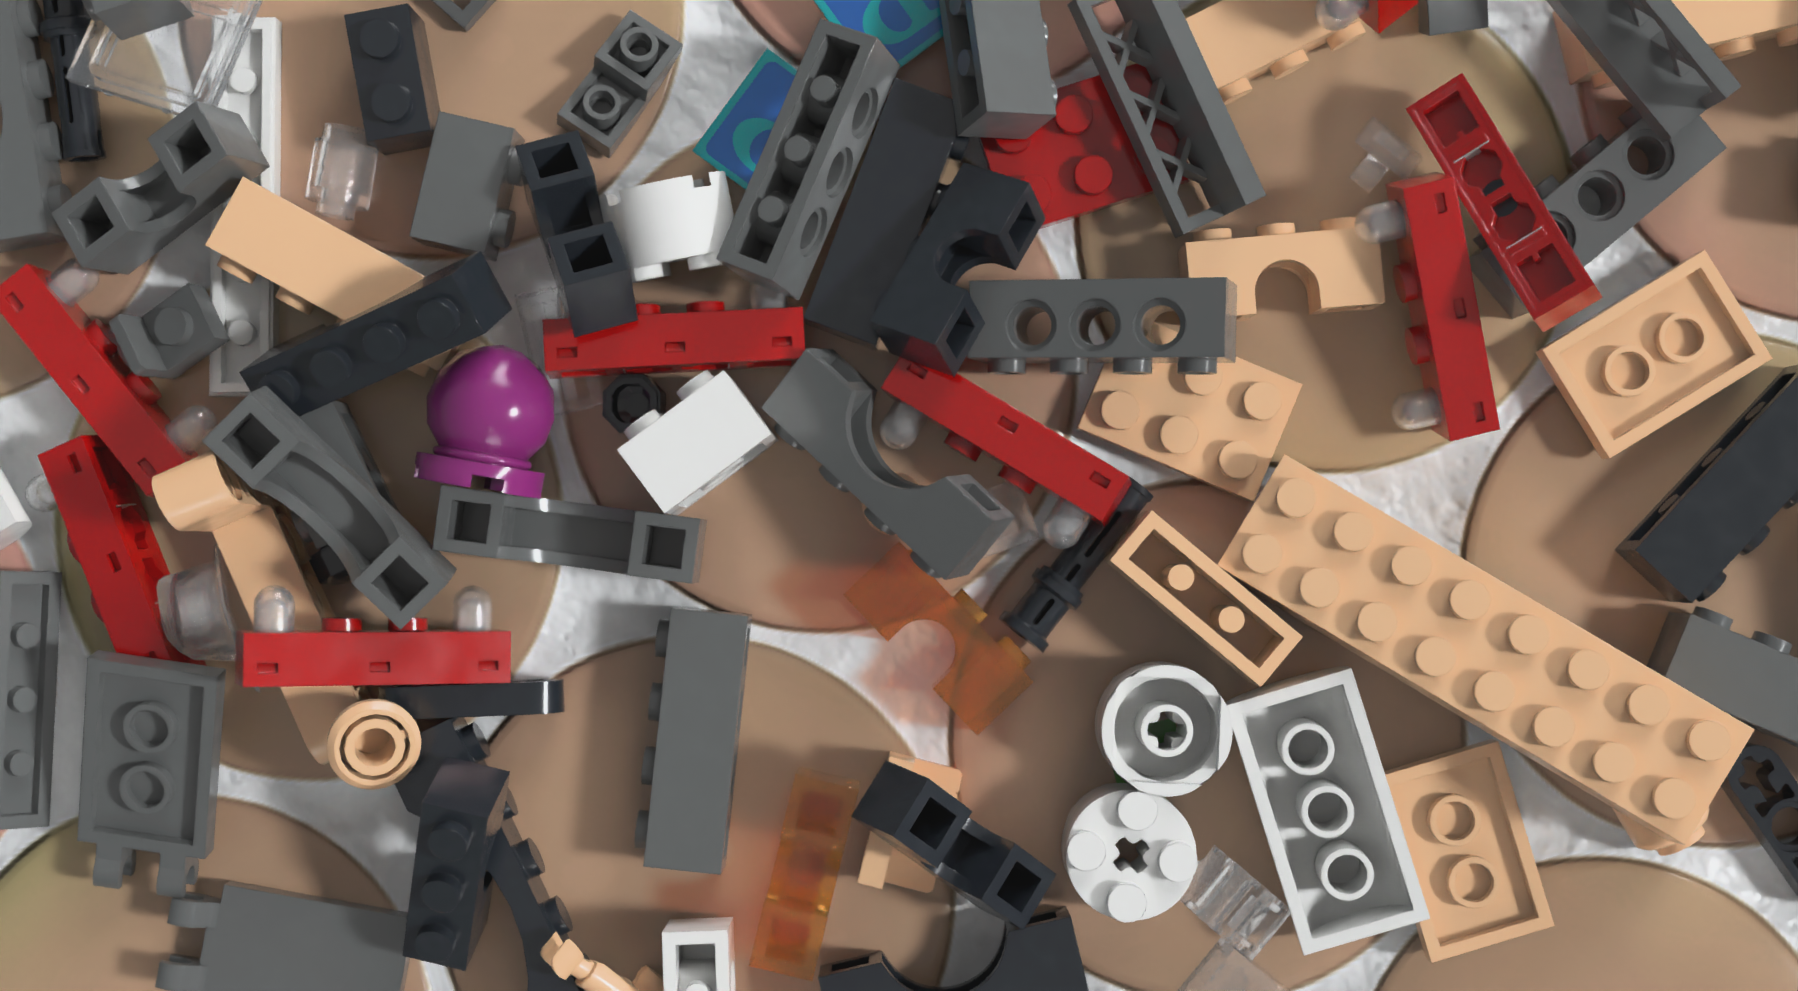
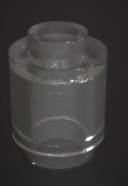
M324 123L322 137L314 139L304 198L317 203L315 214L338 220L354 221L355 211H369L379 150L373 148L367 142L365 129L343 124Z

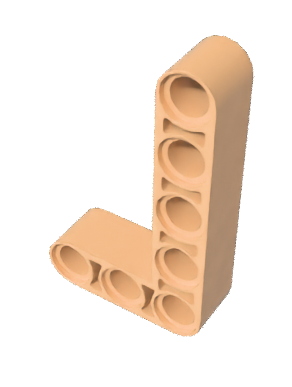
M212 450L152 477V488L156 501L167 521L176 530L213 533L255 630H321V618L336 617L325 591L309 562L310 557L292 521L287 506L264 492L252 489ZM366 685L281 687L309 752L321 765L329 763L327 737L336 717L350 705L362 700L372 699Z

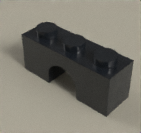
M576 130L515 146L526 199L574 338L637 321L638 316L630 268L613 222H603L595 174L579 131Z
M963 162L952 183L945 186L941 191L936 210L923 232L909 245L905 262L892 284L880 294L876 301L870 323L889 353L955 377L985 325L968 290L960 288L956 284L965 272L981 264H998L1013 270L1018 268L1046 219L1029 182Z
M445 757L422 801L402 956L466 971L488 921L494 878L486 871L493 843L503 822L510 771L453 757Z
M886 760L851 817L979 909L1024 930L1057 874L1016 843L989 831L970 819L969 816L972 810L932 780Z

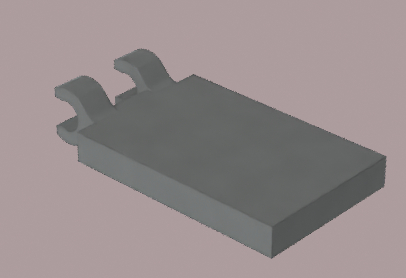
M97 650L87 658L77 841L96 843V858L93 868L94 886L120 889L122 887L123 875L132 876L135 872L136 850L160 853L156 883L157 895L183 898L186 892V884L194 885L197 882L199 871L198 858L206 859L214 849L226 680L225 668Z
M229 881L224 884L222 898L195 892H185L183 898L172 897L167 923L180 927L206 928L201 957L198 959L187 955L171 954L169 961L161 960L155 987L169 991H404L410 962L409 957L402 956L408 912L236 881Z

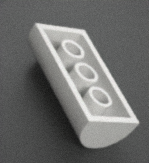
M1342 666L1302 674L1259 687L1227 701L1226 705L1231 714L1235 739L1303 955L1305 956L1430 919L1352 668Z

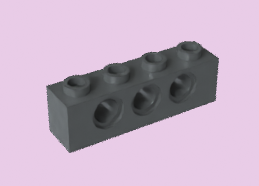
M820 18L716 258L744 280L800 300L900 68V64L878 37Z
M1631 106L1618 117L1625 126L1608 141L1600 133L1569 158L1576 168L1558 182L1551 174L1534 187L1583 267L1727 148L1700 115L1675 136L1662 142L1637 110ZM1629 146L1638 147L1646 154L1648 158L1646 175L1636 172L1630 166L1627 159ZM1581 186L1590 187L1598 194L1600 210L1597 216L1585 212L1580 206L1578 192ZM1480 232L1472 239L1479 247L1477 251L1469 256L1472 272L1512 319L1529 313Z
M1227 277L969 281V294L980 312L985 325L968 352L967 358L988 363L989 374L1023 375L1026 374V363H1050L1051 374L1085 375L1088 374L1089 363H1113L1114 374L1148 375L1152 374V363H1177L1178 374L1213 375L1217 374V363H1236L1237 285ZM1175 311L1180 319V329L1177 336L1167 344L1157 345L1152 337L1154 320L1164 312ZM1046 312L1051 320V331L1042 343L1032 345L1027 337L1028 323L1035 315ZM1102 312H1111L1115 320L1113 335L1105 343L1094 345L1089 337V325L1092 319Z

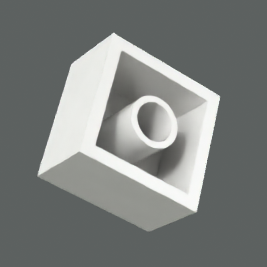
M708 370L700 373L677 391L676 394L682 400L679 404L664 415L663 413L659 414L656 409H653L632 423L624 431L629 441L617 450L664 514H681L779 441L736 382L724 370L716 376L711 375Z

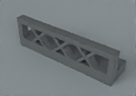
M1072 0L1067 4L1175 238L1266 196L1177 0H1115L1126 23L1121 39L1102 31L1092 9L1111 0ZM1128 60L1146 67L1152 80L1148 98L1129 90L1123 77ZM1155 118L1173 126L1179 138L1175 156H1171L1156 148L1150 135ZM1182 176L1200 184L1210 206L1209 209L1188 218L1177 194Z
M1546 0L1662 142L1675 136L1705 110L1725 100L1741 87V84L1671 0Z
M0 570V830L48 827L50 823L62 572Z

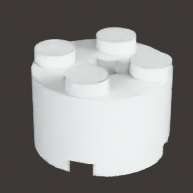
M725 171L708 172L711 182L710 186H704L703 178L693 180L692 175L621 189L619 190L621 203L619 204L617 195L606 193L598 196L603 222H613L630 268L632 282L636 283L671 276L669 263L687 260L689 271L724 265L716 258L734 218Z
M1152 661L1141 663L1115 676L1103 692L1095 715L1096 739L1107 763L1124 781L1139 791L1155 796H1180L1202 786L1226 761L1232 744L1233 725L1231 714L1217 689L1202 675L1170 662ZM1165 711L1166 717L1177 723L1176 732L1165 733L1164 743L1158 744L1157 737L1147 731L1149 723L1157 722L1160 712Z
M1129 783L1104 784L1089 791L1080 798L1067 816L1061 842L1063 864L1080 897L1099 913L1124 923L1149 919L1171 908L1188 889L1198 866L1196 844L1188 822L1179 810L1165 797L1144 793ZM1125 837L1132 844L1142 839L1136 847L1139 856L1134 861L1129 863L1125 858L1114 861L1120 854L1115 846L1120 839Z

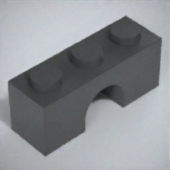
M196 100L147 138L159 158L156 164L140 174L125 179L114 180L99 176L52 212L53 218L81 267L129 275L231 197L242 177L252 181L269 168V163L240 114Z

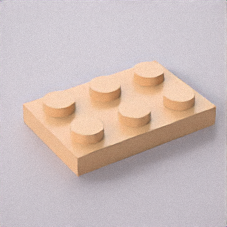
M1705 250L1695 253L1536 351L1540 361L1601 459H1609L1773 359Z
M1153 322L1152 337L1157 345L1167 344L1177 336L1178 332ZM1236 357V363H1217V374L1213 375L1178 374L1177 363H1152V374L1122 375L1113 373V363H1103L1076 429L1246 501L1254 502L1303 384L1239 357Z
M1494 739L1485 740L1384 771L1430 915V919L1415 923L1427 960L1431 963L1555 926L1499 741Z

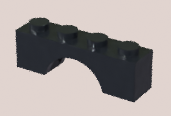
M479 251L427 275L398 294L353 317L327 327L325 324H321L274 346L239 373L251 392L267 386L300 417L485 334L513 308L482 252Z
M1066 906L1033 914L1024 930L1005 921L999 948L991 962L978 975L957 985L935 987L915 982L900 973L888 960L883 951L820 965L818 975L821 991H1089L1072 919Z

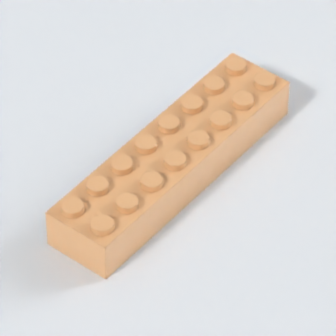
M1285 454L1217 564L1244 588L1667 841L1686 845L1755 730Z

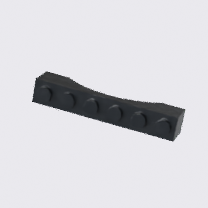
M464 717L450 718L420 733L421 750L418 760L413 769L402 780L395 783L408 812L420 817L422 801L446 756L487 766L484 759L491 756L490 749L484 734L475 722L468 725ZM508 788L503 822L493 843L486 869L492 875L509 903L523 941L528 973V991H585L576 985V978L570 974L566 980L562 979L555 973L552 966L540 956L542 947L556 931L563 943L569 939L567 933L573 930V925L562 900L557 895L550 898L540 878V875L545 873V865L537 846L531 838L522 840L512 819V817L518 814V809L514 797ZM584 953V958L590 960L589 957Z

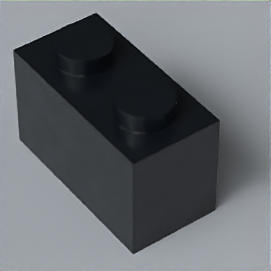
M408 3L344 15L367 142L384 155L431 147L440 106L424 21Z

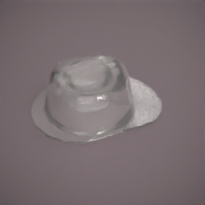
M215 543V559L174 574L166 575L158 580L156 589L161 623L167 640L180 653L194 660L235 661L236 630H239L230 606L222 554L218 544ZM254 687L257 693L261 692L260 687Z

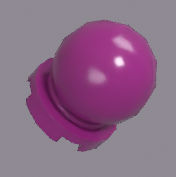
M492 345L459 351L438 370L427 394V424L438 445L433 447L434 454L416 453L414 477L470 488L472 475L486 477L485 489L502 491L504 494L540 499L545 473L529 471L532 464L528 460L546 444L554 423V390L540 366L523 353L504 345Z

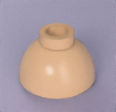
M366 699L345 708L333 721L327 737V756L333 771L349 785L367 790L386 788L402 780L415 766L421 750V735L413 717L400 705L385 699Z

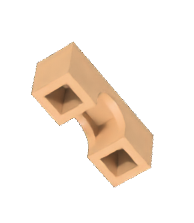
M1357 217L1323 220L1319 222L1320 231L1295 233V223L1267 224L1256 227L1257 236L1232 238L1231 229L1229 228L1201 230L1193 233L1194 242H1185L1178 250L1180 278L1227 277L1237 285L1236 321H1245L1257 314L1255 299L1256 282L1261 272L1269 268L1287 269L1302 280L1307 291L1309 315L1371 310L1385 303L1379 227H1359Z

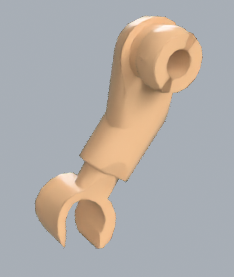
M557 931L540 951V956L552 966V969L559 977L566 980L571 974L576 978V985L585 991H664L663 977L648 965L642 966L634 980L631 981L624 976L617 975L605 964L585 959L577 945L570 939L565 940L563 943Z

